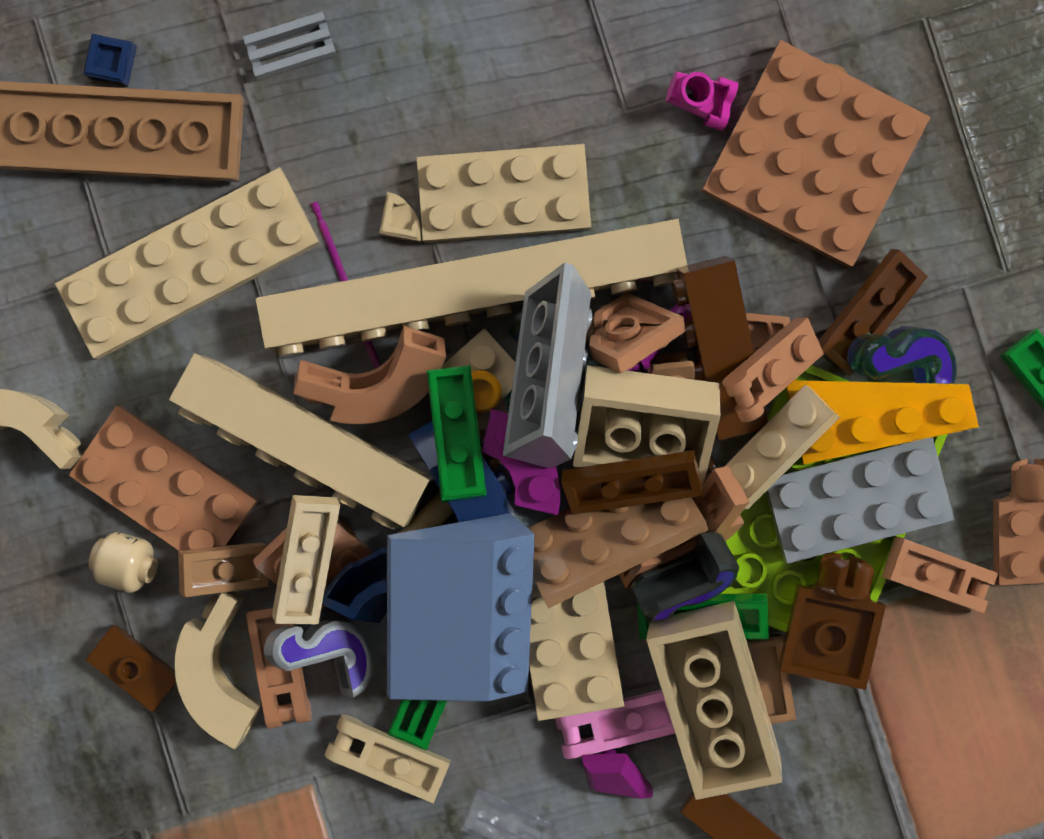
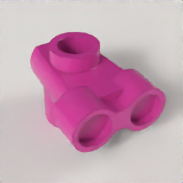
M676 71L671 78L665 101L703 118L705 126L723 131L730 117V108L738 90V82L721 76L714 81L702 72L685 74ZM685 88L693 92V101L688 98Z

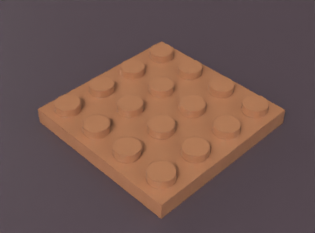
M780 40L701 192L849 269L855 264L931 117Z

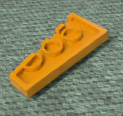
M794 380L786 387L789 401L806 384L840 417L801 456L803 464L979 427L969 384Z

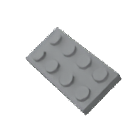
M933 437L893 445L784 473L766 491L785 563L807 559L955 520Z

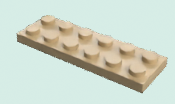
M279 167L60 280L55 285L92 357L100 359L319 246L321 243L286 175Z

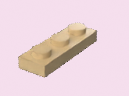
M806 384L724 466H729L736 480L742 486L749 500V504L745 507L747 510L840 418Z
M292 496L272 612L275 624L319 623L340 503L336 497Z

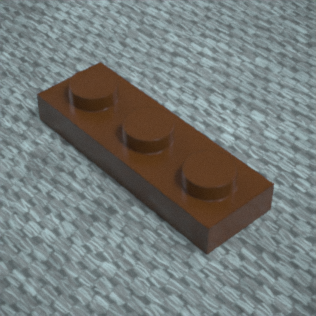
M891 249L819 340L824 353L822 357L841 374L850 376L857 368L852 358L854 347L864 340L865 348L870 351L928 276L901 250Z
M694 450L562 470L561 483L572 515L703 496L702 481Z

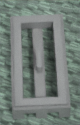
M323 11L243 36L257 80L337 56ZM316 28H320V30H318V31H314V32H311V33H308V34H305V35H302V36H298V37H295V38H292V39H289V40H286V41H283V42H279V43H276V44H273V45H270V46H267V47H264V48H260V49H257V48H256V47H259V46H262V45H265V44H268V43H271V42H274V41H278V40H281V39H284V38H287V37H290V36H294V35H297V34H300V33H303V32H306V31H309V30H313V29H316ZM324 41L325 46L265 65L261 64L260 60Z

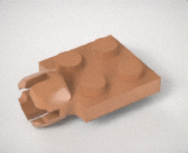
M1028 459L1013 463L1009 495L1004 498L993 499V571L998 573L995 581L998 585L1044 583V459H1034V464H1028Z

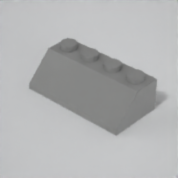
M563 263L525 291L503 456L547 468H553L572 459L578 443L575 425L576 416L583 401L580 383L581 374L588 358L585 341L586 332L592 322V310L589 309L591 291L572 264Z

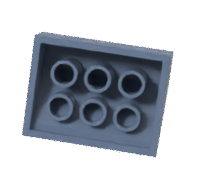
M510 513L387 535V696L390 699L492 701L528 692L535 534Z

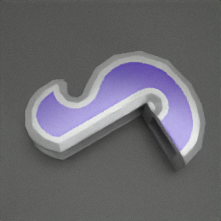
M323 620L318 624H313L304 634L301 627L285 625L272 631L266 638L264 655L267 661L278 669L290 671L334 658L342 695L352 698L365 690L372 677V651L364 633L351 623Z

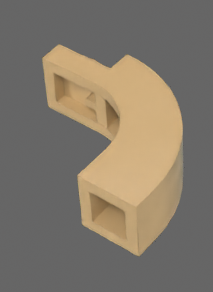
M0 389V430L11 427L21 431L60 469H73L83 455L78 449L81 443L68 429L64 427L58 428L69 415L62 408L43 397L21 391Z
M236 591L223 592L220 596L215 594L212 596L202 613V617L206 619L205 623L197 618L185 623L180 633L175 653L176 683L187 711L194 721L210 736L233 749H236L244 741L262 708L261 701L239 690L229 681L221 665L220 649L222 640L245 599V596Z

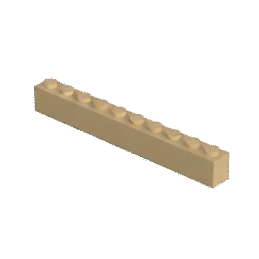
M679 219L257 297L256 304L264 347L272 352L277 351L278 357H288L304 353L303 346L319 343L320 349H331L346 345L344 338L361 335L362 342L383 339L387 337V330L403 328V326L425 331L429 329L428 323L445 320V326H453L470 322L469 315L486 312L487 318L512 314L511 307L524 304L525 291L565 262L574 265L591 291V299L596 298L595 291L611 289L612 295L625 294L636 291L637 283L653 281L654 287L672 285V281L678 280L676 268L687 265Z

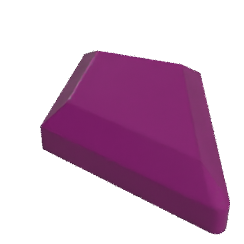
M615 749L602 751L600 754L583 755L582 763L590 789L639 799L653 797V787L626 754H617Z

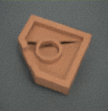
M625 293L595 312L593 320L595 332L590 337L589 347L594 361L621 374L626 370L632 369L638 362L658 349L667 346L670 341L686 332L684 318L679 314L632 294Z

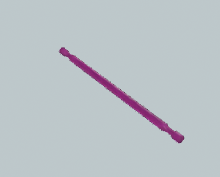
M318 201L313 202L310 205L318 219L319 229L340 282L348 281L327 224L322 218ZM372 341L364 342L373 368L380 367L381 363Z

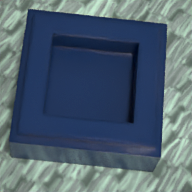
M92 34L83 75L88 79L128 87L137 46L131 41Z

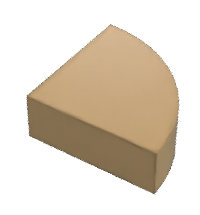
M387 192L379 234L381 236L422 243V227L414 209L400 196Z

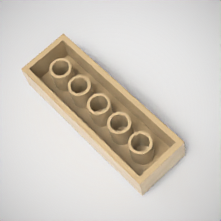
M194 353L169 399L181 406L178 414L199 425L204 423L209 426L214 424L220 427L216 434L237 446L241 444L249 446L251 444L257 447L255 455L258 458L276 467H279V465L286 467L287 464L297 470L293 476L315 488L318 485L331 487L335 490L332 497H336L339 502L354 509L362 505L374 511L371 516L373 520L393 530L399 525L405 527L411 522L434 482L433 477L225 364L203 355Z

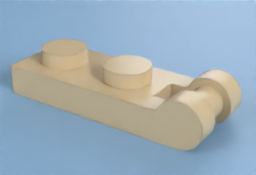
M343 714L340 716L336 725V729L339 730L334 742L329 743L324 754L327 759L434 804L450 765V759L390 736L352 716ZM354 738L365 742L361 755L350 749Z

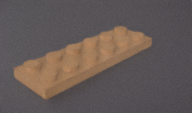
M0 81V169L239 182L244 98L241 94Z

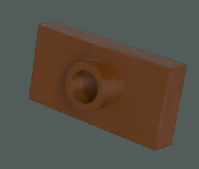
M117 624L111 626L85 659L151 712L158 708L176 685L175 670Z

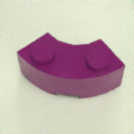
M492 409L482 452L497 458L510 472L515 485V505L558 515L560 484L556 466L547 468L503 456L508 414Z

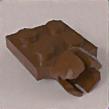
M825 554L822 557L815 583L808 586L796 585L778 668L780 672L866 690L886 606L882 602L874 601L870 598L869 592L874 575L873 566L853 556H849L848 560L841 558L842 554Z

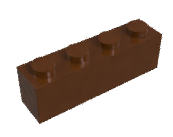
M722 256L676 268L678 280L672 281V289L677 306L684 305L687 322H684L686 332L682 333L686 347H693L696 361L694 363L695 380L719 383L721 416L716 438L723 440L761 430L768 423L765 407H763L764 413L757 419L750 422H741L734 409L737 403L734 397L728 396L722 384V381L731 372L754 354L735 260Z

